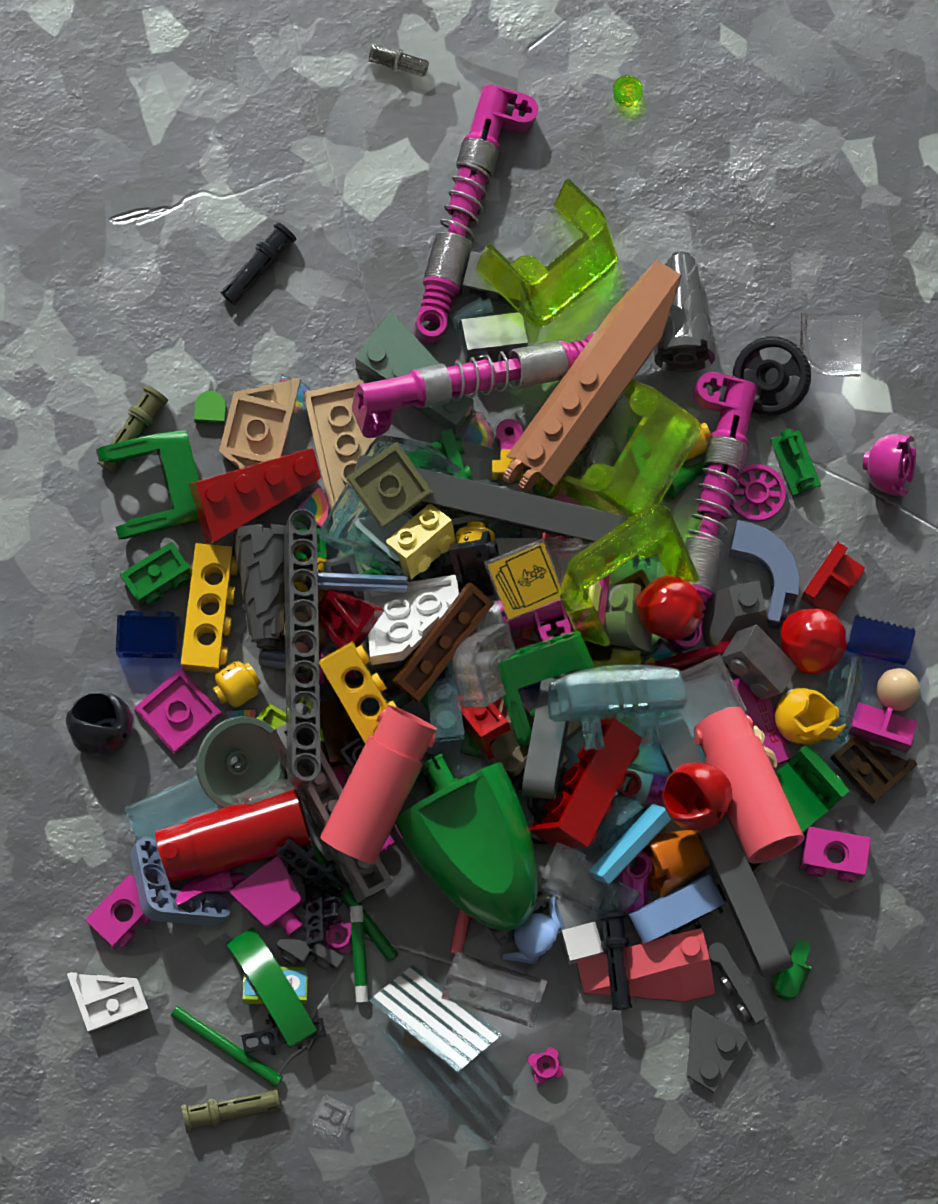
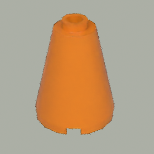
M695 830L659 833L641 851L647 854L652 861V870L648 876V886L654 894L660 892L659 897L670 894L710 866Z

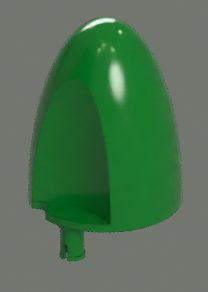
M442 754L434 757L437 766H435L432 758L424 763L427 771L422 773V776L425 778L433 794L398 816L394 824L397 832L430 880L460 910L479 923L493 929L510 931L520 928L529 920L536 905L538 891L537 863L530 830L523 809L502 763L492 764L459 780L458 778L454 779Z

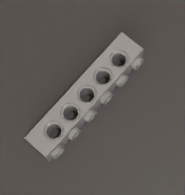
M286 724L270 733L268 738L287 771ZM304 734L296 735L299 744L303 746L311 745L308 736ZM320 748L321 769L319 775L308 788L296 789L319 833L322 834L343 789ZM298 765L296 767L299 775L303 777L311 776V771L307 766ZM325 843L357 903L393 884L379 856L375 864H369L348 856Z

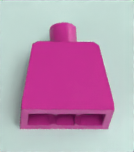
M279 855L229 891L232 898L267 931L279 923L287 936L290 937L303 927L302 922L294 913L295 910L303 905V902Z

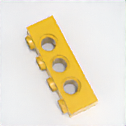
M195 543L181 666L184 671L216 674L221 670V665H227L228 647H223L225 635H230L232 617H228L227 612L228 605H234L236 588L231 586L232 575L238 574L236 556H234V550L231 546ZM212 573H219L223 576L222 581L217 585L207 583L206 579ZM208 603H215L219 606L218 612L213 615H206L202 611ZM205 633H212L216 636L215 641L207 646L200 644L199 638Z
M352 641L322 658L319 664L364 743H366L370 735L373 736L379 724L376 721L379 714L388 705L397 707L393 700L388 703L382 691L386 690V686L378 673L372 675L366 665L371 661L362 645L356 647ZM350 670H358L363 674L364 681L359 686H351L345 679L346 673ZM369 697L375 698L379 702V710L373 714L364 712L361 707L364 699Z

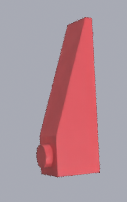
M702 928L625 948L631 997L687 1002L715 995L711 962ZM606 954L576 962L585 994L611 996Z

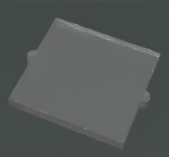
M278 779L233 795L231 799L233 803H238V805H251L296 789V787L291 785L287 779Z

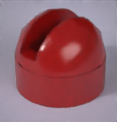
M626 771L625 775L630 777L626 790L624 791L622 786L617 792L622 796L629 797L640 791L642 782L636 772Z

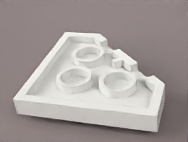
M456 575L408 582V591L406 593L364 592L366 602L382 607L385 610L368 634L372 665L404 660L421 644L459 595Z

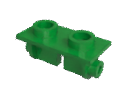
M791 428L781 432V436L770 440L792 496L821 486L800 430L793 432Z

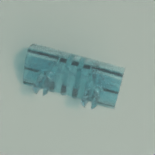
M612 665L574 672L549 683L548 689L549 719L554 722L578 721L582 723L585 751L593 748L594 750L605 748L601 720L609 718L636 717L640 721L642 747L650 744L651 746L660 745L662 740L658 716L679 711L684 708L688 701L686 688L679 669L663 666Z

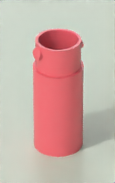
M388 705L379 714L376 720L379 724L373 736L370 735L320 836L331 847L369 864L376 863L424 765L422 759L428 747L432 748L436 741V727L409 712Z
M730 707L715 712L697 723L694 727V742L702 748L706 757L704 763L718 768L729 779L733 796L727 815L748 862L752 864L762 863L790 852L799 846L805 837L760 738L755 736L752 730V718L745 714L742 707Z

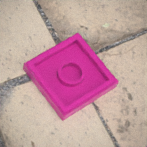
M182 668L177 670L134 707L135 712L175 756L222 716L220 710Z

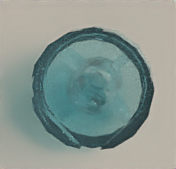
M616 795L611 801L612 808L597 828L598 836L594 841L595 845L604 853L648 809L637 799L628 795Z

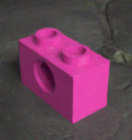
M808 827L805 831L799 868L806 869V874L816 877H825V873L838 875L837 879L843 882L856 883L857 879L862 880L866 874L871 843L870 837ZM829 849L840 851L843 857L842 862L837 864L830 862L827 858V851Z
M129 874L85 921L116 950L119 946L122 948L126 947L136 936L134 930L142 922L145 925L148 924L151 919L147 918L141 910L135 878ZM122 907L133 909L132 918L126 922H121L116 917L118 910Z

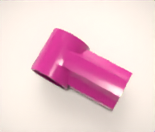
M643 852L636 856V864L632 869L628 865L618 875L619 911L632 913L648 904V876L652 870V861Z

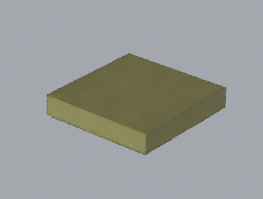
M397 442L345 478L382 530L433 494L429 485Z

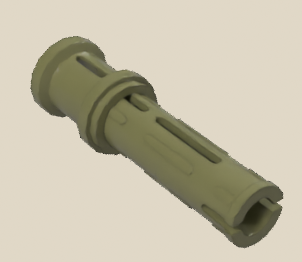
M146 385L143 389L144 394L135 407H130L128 419L110 444L137 438L145 427L153 424L152 418L162 404L166 405L168 399L156 389ZM97 461L102 468L112 474L121 462Z
M277 1089L227 1101L217 1102V1100L212 1098L208 1099V1102L190 1107L186 1104L181 1105L186 1133H192V1129L210 1125L216 1128L218 1125H221V1122L235 1118L281 1110Z

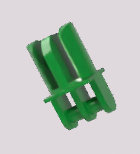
M799 940L792 947L790 956L793 967L774 974L772 981L773 992L781 1000L789 1001L795 999L804 989L809 972L812 967L805 965L810 951V944L807 941Z

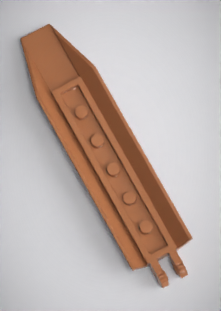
M656 260L612 308L573 365L508 453L507 458L514 461L510 463L504 472L503 481L512 484L526 467L529 470L526 471L518 484V490L527 493L540 476L544 477L553 486L556 487L662 339L682 276L680 273Z

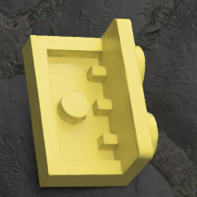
M428 504L386 540L387 546L399 555L402 573L411 580L417 574L427 570L436 558L442 553L448 552L450 545L456 542L452 519L432 504Z

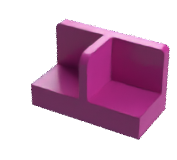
M858 702L848 734L907 753L912 747L914 741L912 738L918 722L893 714V708L888 707L884 711Z

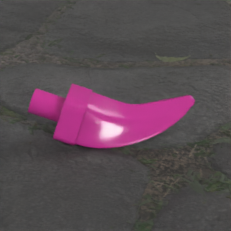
M229 870L207 876H199L191 880L180 890L176 898V904L180 905L203 892L230 891L233 889V886H237L245 880V875L243 872L230 874Z

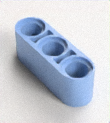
M709 874L635 910L629 916L644 944L720 907L725 902L712 875Z

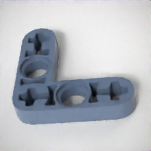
M148 837L138 839L130 852V858L140 907L147 918L159 922L214 927L220 926L225 922L231 912V905L221 895L200 893L184 903L192 908L193 912L191 913L184 911L180 905L176 904V898L180 891L171 890L157 842ZM145 874L153 875L159 884L149 882Z

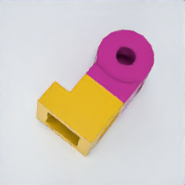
M504 419L497 425L495 440L500 448V460H492V480H503L504 472L510 463L514 461L507 458V455L523 434L522 426L514 419ZM523 470L520 473V475L516 478V480L521 481V478H523Z

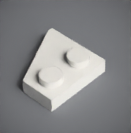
M73 972L67 974L89 1033L149 1010L137 978H117Z

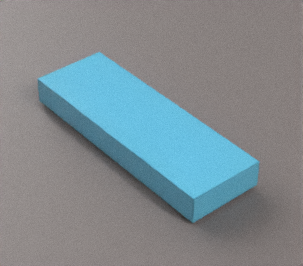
M652 804L588 871L594 879L610 884L671 821L665 808Z

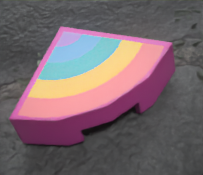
M317 486L298 509H306L312 512L316 517L317 527L323 528L327 522L329 505L326 495Z

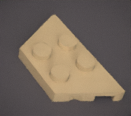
M293 378L290 381L277 384L271 383L262 385L259 388L234 392L219 452L239 469L281 457L288 436L301 379Z

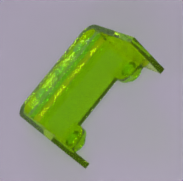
M569 178L564 182L554 206L583 234L581 238L546 267L537 258L530 255L521 256L510 263L489 242L485 246L476 266V270L527 321L538 327H544L553 322L608 276L618 262V254L603 211Z
M632 380L623 394L629 401L633 412L642 416V419L615 465L612 467L603 463L595 464L586 471L582 480L565 474L559 483L573 500L605 512L629 518L630 522L639 524L648 521L653 516L697 441L701 427L692 414L651 386Z
M657 504L646 506L570 560L559 588V596L574 630L581 632L583 640L603 646L610 644L589 596V588L635 555L647 558L657 552L667 575H675L694 583L700 580L675 520L667 507Z

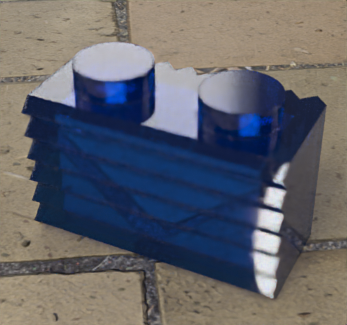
M129 610L125 611V615H117V656L121 658L180 659L182 632L180 617L175 616V613L170 611H158L156 616H146L142 611Z
M858 614L854 616L849 627L846 640L848 648L846 651L905 665L910 658L916 631L914 628L910 630L908 627L903 628L902 625L897 627L895 623L891 625L889 622L885 624L883 620L880 622L877 619L872 620L871 617L866 619L865 616L860 617Z

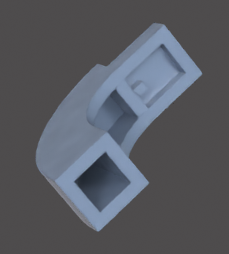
M737 520L729 557L752 562L766 573L771 584L767 622L768 627L777 629L780 620H786L789 603L784 602V600L795 602L798 596L799 573L796 562L785 543L774 533L759 525Z

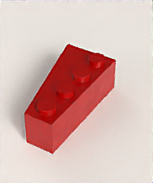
M313 448L189 483L205 542L214 543L319 480L321 474Z
M615 718L599 720L577 754L580 762L574 764L566 771L561 779L564 787L557 794L555 801L548 800L543 808L548 810L541 823L534 821L529 829L530 832L557 850L585 848L591 845L598 836L597 828L612 808L611 801L616 791L623 786L626 780L625 773L629 765L639 755V746L643 738Z

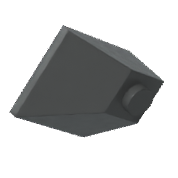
M759 581L729 586L714 592L713 597L708 600L706 605L704 604L706 611L702 612L704 619L701 621H703L702 632L706 647L716 646L719 642L732 640L737 631L756 624L769 636L766 607Z

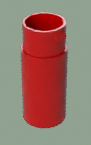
M296 787L190 817L188 822L155 831L160 858L170 883L199 874L204 876L276 856L278 855L277 847L280 845L284 846L289 838L301 848L312 845L308 824Z

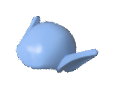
M555 897L549 899V916L542 913H532L529 920L515 930V944L519 951L503 954V960L534 964L540 955L545 954L547 950L551 949L557 934L564 929Z

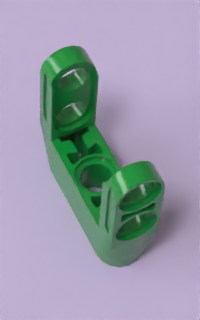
M186 430L148 435L96 449L99 462L107 461L110 463L158 453L171 510L129 519L125 524L115 527L119 540L174 528L199 519L189 487V483L199 481Z
M579 631L566 633L503 654L493 660L499 687L520 748L530 744L532 731L521 701L519 688L577 669L588 707L595 715L597 722L610 718L593 662Z

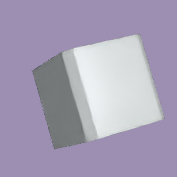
M596 922L561 931V938L569 965L604 953Z

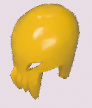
M807 688L792 689L785 692L776 705L775 722L777 729L786 740L799 746H805L806 744L814 746L824 739L834 740L846 726V723L837 728L830 726L839 720V708L832 704L823 694Z

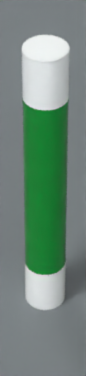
M350 906L356 1002H369L363 907Z

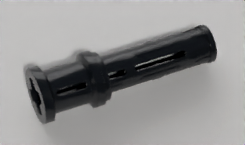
M279 222L274 223L272 232L264 241H259L256 244L257 251L220 292L233 305L237 304L243 294L271 263L274 264L280 260L279 255L289 243H294L297 240L295 235Z
M617 911L598 914V920L602 923L603 932L601 947H603V950H606L612 1010L631 1009L633 1007L631 1004L625 948H628L629 939L625 937L623 920L626 917V912Z

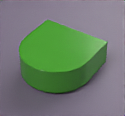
M206 391L200 394L195 402L194 422L225 424L226 403L223 396L215 391Z

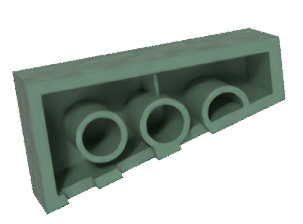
M391 310L355 357L356 369L373 381L405 376L411 370L440 364ZM463 395L459 401L451 399L449 403L425 408H417L415 405H412V407L445 429H452L454 435H457L473 413L474 401L472 398Z

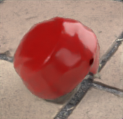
M675 575L661 576L643 589L635 600L639 621L648 633L661 638L679 640L689 637L696 631L701 622L704 608L703 599L696 588L684 578Z
M819 608L799 610L789 615L782 625L781 648L797 666L799 671L807 674H823L833 669L847 650L846 630L839 618L828 610Z
M689 762L678 766L666 779L665 788L662 792L665 810L671 820L678 826L688 830H704L717 826L727 814L733 796L731 783L727 776L718 768L701 762Z

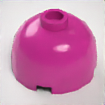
M901 434L886 435L873 444L870 452L865 453L863 469L867 470L872 486L882 493L904 497L909 490L903 488L906 480L912 483L916 464V448L910 447L909 443L915 441L912 436Z

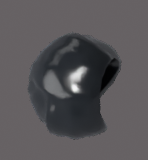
M109 692L88 693L73 703L72 708L66 715V725L72 742L84 754L100 757L114 755L125 747L132 735L134 720L128 705L120 697Z

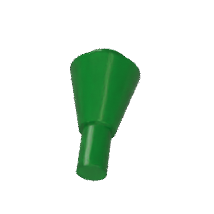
M705 460L693 466L689 465L659 471L658 488L660 492L674 499L696 477L705 473L702 470L707 468L704 464Z

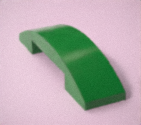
M253 927L226 942V946L241 970L246 974L290 1049L318 1033L290 982Z

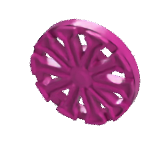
M752 464L743 467V472L737 475L736 481L744 489L733 490V497H745L735 501L731 507L743 519L766 521L775 516L784 504L786 497L784 481L774 469L768 466ZM757 470H760L761 473L759 479H756L754 474ZM742 474H747L750 482L743 479ZM771 475L773 480L766 483V476ZM774 486L780 487L779 491H770ZM769 498H778L779 503L775 504ZM750 502L747 511H743L740 508ZM763 504L769 507L771 512L766 513ZM755 505L757 506L759 515L752 514Z

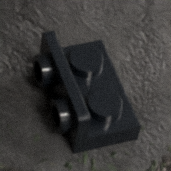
M489 531L482 532L480 540L451 544L449 553L460 592L467 583H472L491 601L499 600L500 596L488 567L489 564L499 559V549L497 542L491 540Z

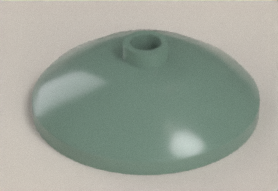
M233 717L222 721L206 735L197 755V776L203 791L214 803L225 808L278 792L284 781L286 769L268 738V735L274 731L269 724L252 717ZM236 756L238 762L232 767L231 759Z

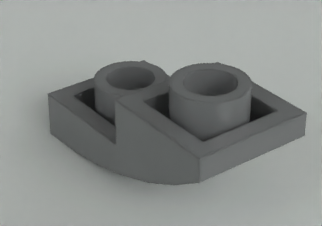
M279 939L276 944L277 948L281 951L279 956L294 966L297 962L305 966L312 955L315 957L313 962L329 972L331 967L339 971L345 961L344 956L318 944L310 949L306 941Z

